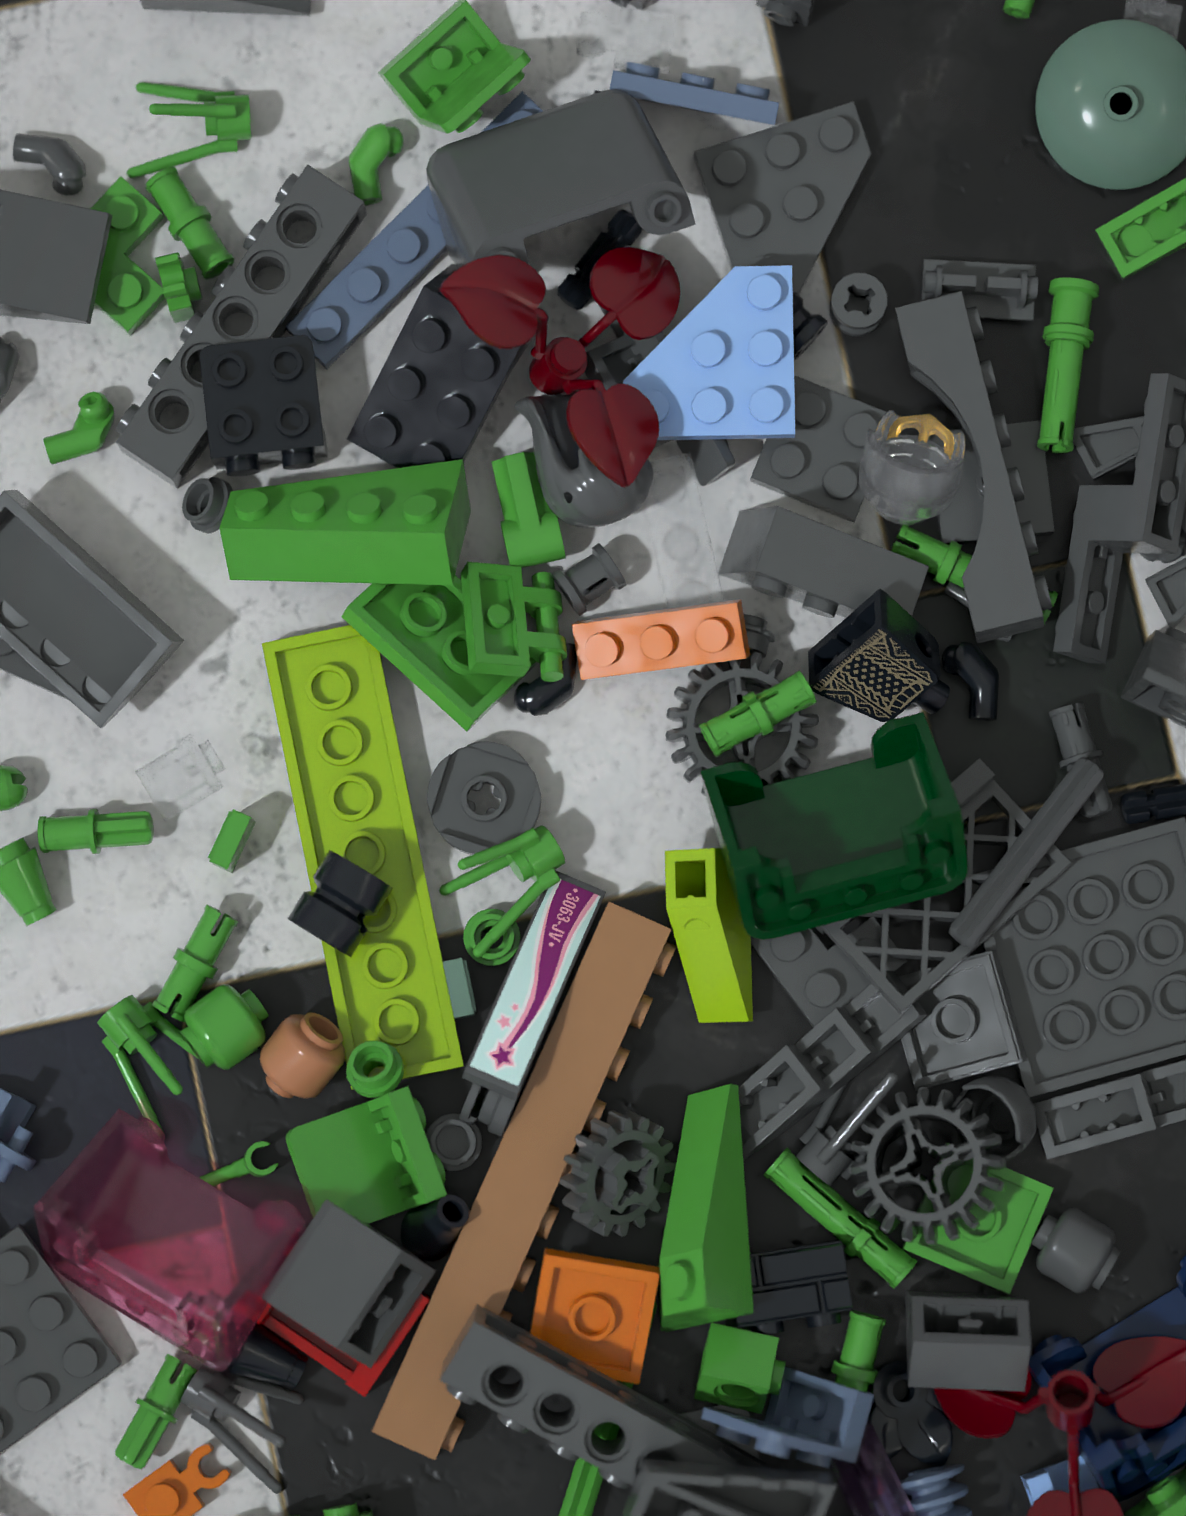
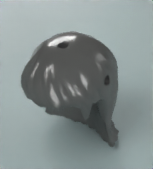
M542 394L541 396H528L520 399L515 404V407L529 421L532 429L536 469L542 494L547 505L558 518L576 527H602L627 518L641 507L648 496L654 477L653 468L648 459L635 481L629 487L623 488L598 470L575 442L569 430L566 415L568 401L573 396L572 394Z

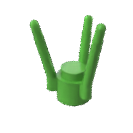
M137 83L136 90L139 93L204 103H154L149 106V111L154 115L205 117L206 136L217 135L218 140L131 167L127 170V176L129 178H136L213 154L238 152L237 140L251 139L249 95H235V91L214 92L165 84Z
M541 825L536 829L531 828L516 838L459 860L458 867L461 870L477 865L481 866L458 876L456 879L440 887V894L446 896L508 866L511 867L521 882H525L530 878L536 881L474 947V956L481 957L545 890L560 882L555 869L565 864V858L556 839L545 826Z
M130 995L110 1008L97 1023L107 1035L102 1040V1043L114 1057L154 1139L162 1141L165 1138V1134L125 1050L130 1056L140 1052L174 1095H180L183 1088L149 1044L157 1036L152 1026H155L197 1059L198 1057L182 1036L181 1030L165 1019L152 1006V1002L142 1007L137 999Z

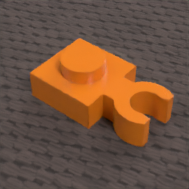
M206 1443L192 1452L188 1459L187 1468L182 1472L171 1458L122 1495L137 1516H192L205 1506L196 1491L201 1487L205 1489L219 1487L230 1477L232 1472L227 1467L215 1476H208L203 1473L200 1466L201 1460L214 1449L211 1443Z

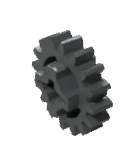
M612 1110L609 1111L607 1123L597 1118L591 1120L592 1134L588 1138L581 1134L575 1136L574 1139L580 1148L577 1154L565 1155L564 1161L572 1166L571 1173L560 1178V1184L571 1189L562 1202L563 1205L574 1210L571 1217L574 1221L605 1237H608L610 1232L623 1237L627 1235L629 1223L640 1229L645 1226L644 1213L648 1209L656 1213L660 1211L661 1207L656 1197L659 1192H670L672 1186L663 1181L664 1175L673 1171L676 1167V1163L664 1158L673 1148V1144L671 1141L662 1138L664 1132L662 1126L628 1110L626 1115Z

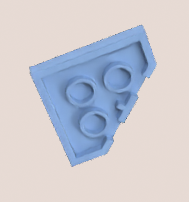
M792 265L735 266L623 380V384L638 389L654 406L659 420V436L657 440L795 438Z

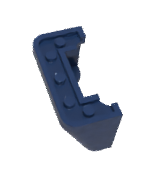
M1186 1255L1180 1262L1181 1269L1176 1278L1178 1287L1083 1345L1075 1337L1063 1338L1061 1335H1054L1042 1341L1034 1349L1033 1355L1029 1357L1028 1368L1039 1387L1048 1388L1050 1380L1056 1374L1065 1370L1082 1372L1089 1377L1093 1384H1096L1093 1379V1367L1098 1357L1105 1349L1124 1340L1152 1336L1186 1340ZM1094 1401V1414L1091 1422L1085 1428L1079 1430V1453L1100 1488L1112 1493L1117 1502H1122L1139 1494L1186 1465V1405L1178 1417L1164 1426L1139 1428L1129 1425L1119 1417L1115 1403L1104 1407Z

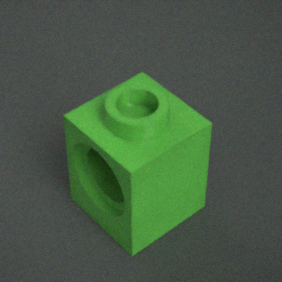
M711 1322L703 1349L694 1399L761 1414L768 1393L778 1396L782 1383L785 1361L775 1359L779 1338Z

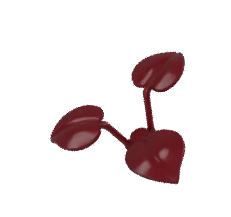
M621 247L608 251L594 264L591 270L590 290L597 304L609 312L578 341L569 337H558L553 339L548 345H546L548 315L545 311L538 308L545 297L546 287L543 278L533 267L515 257L495 255L476 259L457 269L441 284L439 291L454 305L471 331L491 346L500 349H513L527 343L536 333L535 347L530 352L531 356L534 357L529 366L531 382L539 391L547 395H558L563 392L571 395L576 390H580L569 399L566 411L569 430L575 442L593 465L605 476L623 488L629 487L635 481L641 468L656 446L659 436V420L656 410L650 400L633 386L616 384L606 390L603 382L598 379H577L587 368L585 348L616 319L622 330L629 337L636 340L652 338L671 323L680 301V283L672 263L661 254L639 248Z
M1152 1336L1132 1338L1118 1342L1105 1349L1095 1362L1093 1379L1096 1384H1093L1089 1377L1082 1372L1065 1370L1059 1372L1050 1380L1048 1388H1039L1038 1394L1026 1402L1023 1401L1028 1397L1032 1384L1029 1368L1025 1391L933 1389L947 1417L959 1429L975 1437L998 1438L1004 1436L1013 1426L1015 1411L1028 1414L1042 1404L1047 1405V1415L1051 1423L1058 1429L1067 1432L1069 1493L1053 1490L1042 1494L1035 1500L1027 1516H1123L1119 1503L1109 1491L1095 1488L1080 1492L1079 1430L1085 1428L1091 1422L1094 1414V1401L1104 1407L1115 1403L1119 1417L1129 1425L1139 1428L1161 1427L1178 1417L1186 1405V1340Z

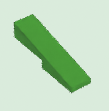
M1186 178L1095 229L1123 279L1186 247Z

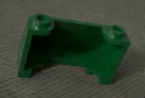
M924 712L889 720L877 729L871 739L872 758L763 786L757 769L748 763L729 762L700 771L704 792L738 912L748 935L763 940L778 938L940 895L955 889L964 881L968 873V861L962 812Z

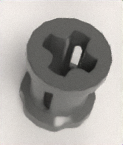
M600 543L592 547L593 554L566 572L558 569L552 573L559 589L579 616L587 612V604L613 587L620 590L627 586L618 567Z

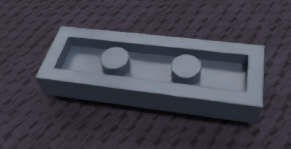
M627 62L625 72L613 70L610 89L626 91L633 98L764 124L775 125L779 103L768 101L770 89L737 83L735 94L713 90L714 78L682 72L680 83L658 79L660 68Z

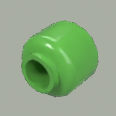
M222 984L187 1008L184 1014L187 1027L180 1032L206 1068L215 1064L221 1069L228 1070L264 1045L266 1033L261 1022L268 1018L269 1015L250 989L240 995L234 987Z

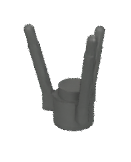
M889 1072L839 1130L830 1125L823 1133V1129L848 1084L846 1083L823 1102L812 1125L800 1137L805 1146L796 1157L829 1186L840 1175L848 1181L852 1176L849 1173L850 1164L865 1163L867 1161L866 1155L855 1153L853 1156H849L853 1150L851 1149L852 1143L848 1139L895 1084L898 1078L896 1073ZM904 1128L896 1134L889 1145L905 1133Z
M204 1363L192 1378L181 1398L183 1404L194 1410L190 1418L205 1426L273 1493H280L282 1485L217 1419L223 1422L230 1416L275 1446L283 1447L286 1444V1439L236 1405L241 1391L233 1386L237 1385L298 1405L303 1403L304 1396L273 1383L228 1373L229 1366L222 1364L217 1371Z

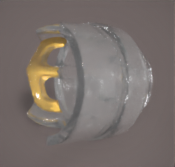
M889 410L880 420L876 431L869 428L867 430L864 452L859 466V485L863 495L880 516L901 525L919 524L941 514L951 505L960 485L961 471L965 462L966 443L964 434L962 432L952 433L931 414L900 417L895 411ZM907 428H915L918 430L919 436L899 435V433ZM929 436H938L943 441L944 448L929 440Z

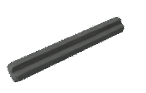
M1084 757L1076 761L951 924L949 934L957 942L971 949L980 941L1101 783L1104 772L1096 764Z

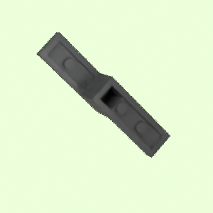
M1152 373L1150 375L1148 394L1144 403V420L1139 451L1135 460L1136 470L1133 485H1079L1077 504L1073 514V529L1068 560L1064 570V585L1059 617L1055 627L1056 636L1053 652L1087 663L1106 664L1123 553L1177 554L1186 501V380L1170 373Z

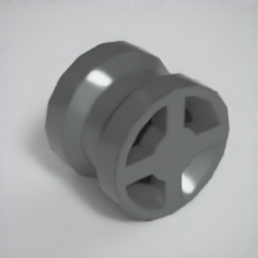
M852 273L843 277L836 284L829 303V315L833 324L842 333L850 336H864L872 333L881 324L887 308V293L883 284L876 277L867 273ZM852 292H854L855 295H861V296H866V297H865V298L855 297Z

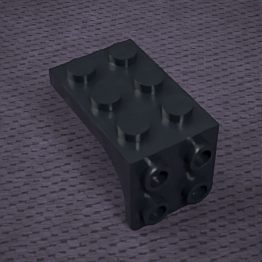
M451 264L423 286L347 440L396 468L460 459L465 461L506 380L523 352L536 336L535 333L527 343L513 349H500L491 346L476 336L466 325L454 305L439 291L441 284L458 269L456 264Z

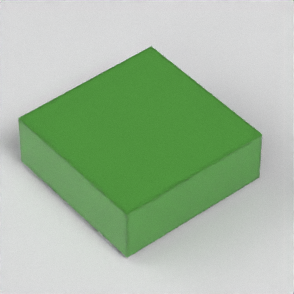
M234 809L232 812L229 811L208 856L209 862L233 873L256 823L255 820Z

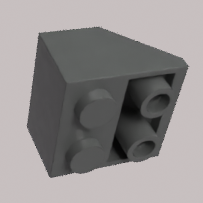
M326 1199L261 1298L339 1351L372 1368L436 1270L390 1237Z
M906 1290L908 1387L1025 1391L1031 1350L1029 1302L1022 1295Z

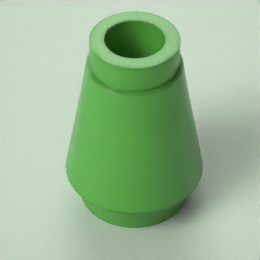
M24 837L0 848V893L19 917H22L26 926L57 909L52 902V896L36 847L30 849Z

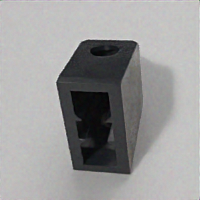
M878 589L808 651L809 685L814 693L882 723L895 719L912 703L929 714H935L945 705L949 697V686L939 680L941 676L939 644L935 637L882 589Z

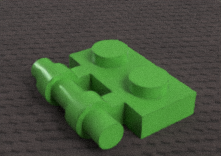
M467 562L461 571L469 673L524 677L531 667L530 658H533L537 663H540V673L543 681L555 682L561 680L564 676L562 661L567 658V646L565 637L559 633L558 616L563 611L562 595L559 591L555 590L552 573L538 572L532 576V587L523 586L521 566ZM526 613L535 618L537 632L527 631Z

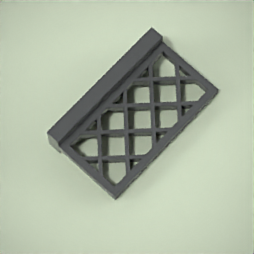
M980 758L951 782L961 808L963 824L967 821V834H964L968 873L962 882L965 883L964 907L971 899L972 884H983L989 876L988 874H972L974 844L1007 846L1008 851L1018 838L1015 837V825L1023 832L1031 821L1024 811L994 781L995 774ZM991 799L1008 817L1007 836L974 834L975 813ZM1053 844L1045 854V857L1052 865L1039 877H1028L1021 887L1026 888L1009 901L980 941L971 949L960 945L953 952L928 950L930 921L953 922L960 914V912L930 911L931 897L923 899V910L887 908L861 915L864 917L882 918L881 947L856 946L842 929L856 917L819 926L816 929L822 935L826 933L895 1010L902 1015L1070 867L1071 862ZM889 918L922 920L921 950L888 948ZM866 956L880 957V969L878 970ZM887 958L921 960L920 981L903 996L886 978ZM928 960L942 961L927 974Z

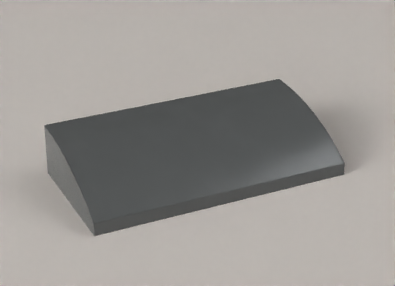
M4 490L0 495V638L98 727L103 728L154 676L184 642V639L18 490Z

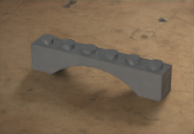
M960 291L897 307L895 309L911 376L934 392L956 416L972 443L982 471L984 484L983 521L974 554L962 577L977 644L1043 628L1044 619L1042 611L1052 608L1045 576L1033 577L1028 556L1039 554L1031 521L1022 523L1019 521L1015 502L1025 500L1018 468L1006 469L1001 448L1011 446L1004 413L992 414L988 395L998 393L990 359L979 362L975 341L983 340L984 333L977 306L966 309L963 294Z

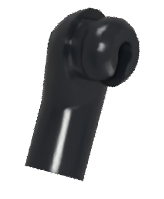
M566 643L567 658L562 661L564 676L561 680L546 682L540 676L531 683L523 682L518 685L514 693V702L518 710L523 713H531L534 716L546 715L570 698L574 690L577 664L575 644Z

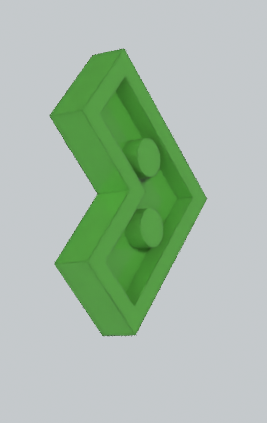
M120 176L90 208L112 215L95 305L131 336L165 298L162 287L129 258V255L163 220L164 216L157 207Z

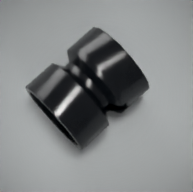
M329 850L313 876L317 889L315 892H303L288 920L340 952L352 957L368 931L363 919L365 916H377L393 888L346 858Z

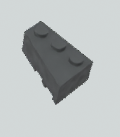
M644 1459L622 1511V1516H824L837 1484L830 1472Z

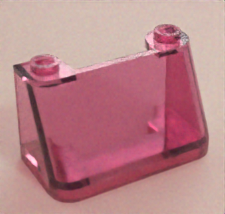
M119 1108L33 1207L43 1254L51 1266L70 1282L214 1370L224 1371L240 1353L268 1305L261 1296L306 1230L305 1219L293 1205L284 1200H277L276 1202L263 1200L253 1211L170 1161L164 1144L165 1135L159 1126L145 1117L136 1119Z

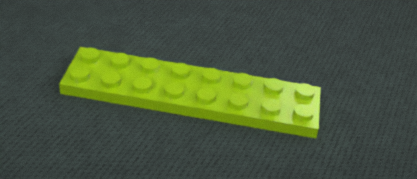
M351 625L262 643L311 891L315 892L317 889L313 876L329 850L346 858L393 888L377 916H365L363 919L368 931L352 957L322 941L338 1026L343 1036L342 1045L345 1049L346 1065L351 1053L357 1046L367 1041H380L393 1046L399 1052L404 1062L402 1080L464 1067L380 652ZM378 1066L373 1068L368 1077L380 1074L385 1067Z

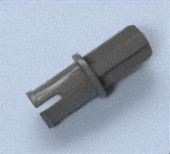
M1083 702L1074 704V707L1071 704L1049 712L1063 757L1059 765L1061 769L1067 768L1068 772L1076 761L1082 757L1089 759L1102 770L1099 759L1104 754L1102 750L1096 749ZM1104 776L1101 783L1079 810L1083 817H1096L1112 810V802Z

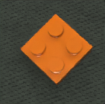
M545 1248L529 1333L616 1381L639 1384L659 1281V1267Z

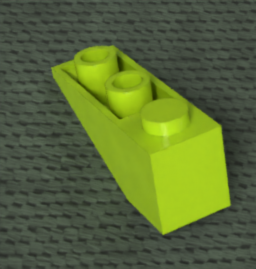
M721 848L665 851L666 909L699 1023L753 1021L751 936L746 933L743 927Z

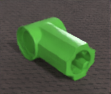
M534 452L511 454L491 461L504 521H500L509 565L525 568L566 559L558 517L547 505L539 484Z

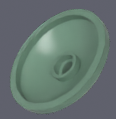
M1124 19L1109 20L1090 25L1063 42L1048 60L1042 72L1035 102L1036 120L1040 136L1054 160L1066 172L1084 183L1115 190L1137 188L1150 184L1176 168L1186 157L1185 48L1171 35L1153 25ZM1117 93L1127 94L1132 101L1130 111L1124 115H1118L1110 108L1111 97Z

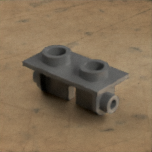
M924 259L922 301L962 291L966 309L977 306L981 319L1033 321L1034 299H1037L1038 294L1036 265Z

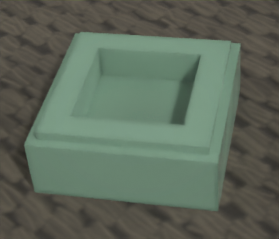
M463 958L443 961L454 1018L459 1020L475 1016L477 1007L467 961L463 960Z

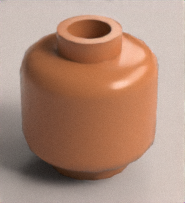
M316 1013L289 1015L281 1022L260 1052V1064L267 1075L266 1082L275 1093L285 1098L296 1096L305 1099L314 1098L325 1089L345 1061V1049L342 1045L343 1036L335 1024Z

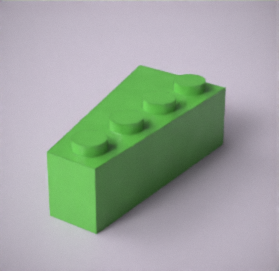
M460 459L231 491L219 528L230 580L453 585L471 513L464 461Z

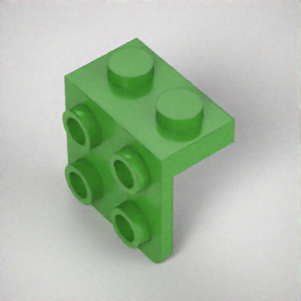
M458 0L383 67L378 74L419 124L446 134L454 130L457 133H461L478 121L483 114V110L480 107L495 93L503 95L520 83L525 76L522 69L530 62L531 58L523 49L500 43L467 0Z
M408 1086L357 1106L297 1126L288 1131L286 1143L313 1218L326 1199L363 1222L370 1224L447 1195L443 1185L445 1183L443 1164L438 1155L431 1151L424 1132L426 1127L424 1111L418 1100L412 1097Z

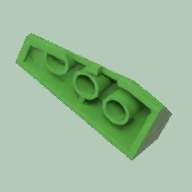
M728 1084L688 1095L658 1266L660 1270L658 1281L660 1331L671 1332L754 1313L738 1085Z

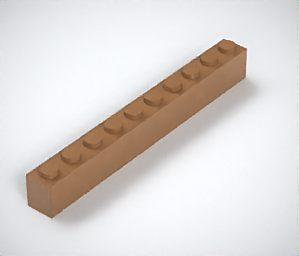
M608 901L469 1212L468 1221L461 1230L372 1429L373 1433L433 1460H436L441 1448L452 1453L466 1420L456 1416L462 1401L451 1395L446 1389L447 1384L440 1381L443 1361L477 1304L510 1322L513 1314L503 1310L512 1288L523 1293L537 1262L526 1257L535 1236L547 1239L560 1208L550 1204L560 1183V1178L571 1173L572 1166L564 1161V1157L567 1154H577V1152H574L577 1144L574 1139L575 1136L581 1134L582 1130L592 1134L591 1120L594 1118L600 1120L607 1103L597 1099L606 1078L615 1082L618 1080L630 1053V1050L620 1046L629 1025L640 1030L654 999L643 994L651 975L654 973L661 977L664 976L677 947L667 942L672 929Z

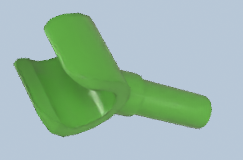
M265 1141L256 1142L246 1150L243 1158L200 1176L199 1182L202 1189L206 1190L249 1173L256 1177H265L271 1174L277 1168L278 1163L261 1170L254 1167L251 1162L253 1151L265 1148L271 1144Z

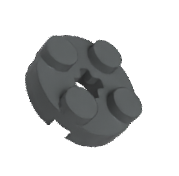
M480 741L459 748L440 761L429 781L427 804L433 825L446 842L461 852L473 855L476 852L516 838L527 830L534 828L541 808V792L534 771L521 754L503 744ZM484 783L494 786L493 795L501 799L499 807L497 809L488 808L485 815L475 813L476 804L468 800L470 791H480Z

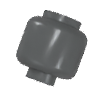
M1077 1208L1065 1210L1058 1220L1048 1214L1031 1243L1040 1249L1036 1259L1037 1269L1045 1276L1075 1293H1083L1090 1286L1099 1290L1121 1253V1250L1114 1247L1116 1242L1115 1232L1110 1227Z

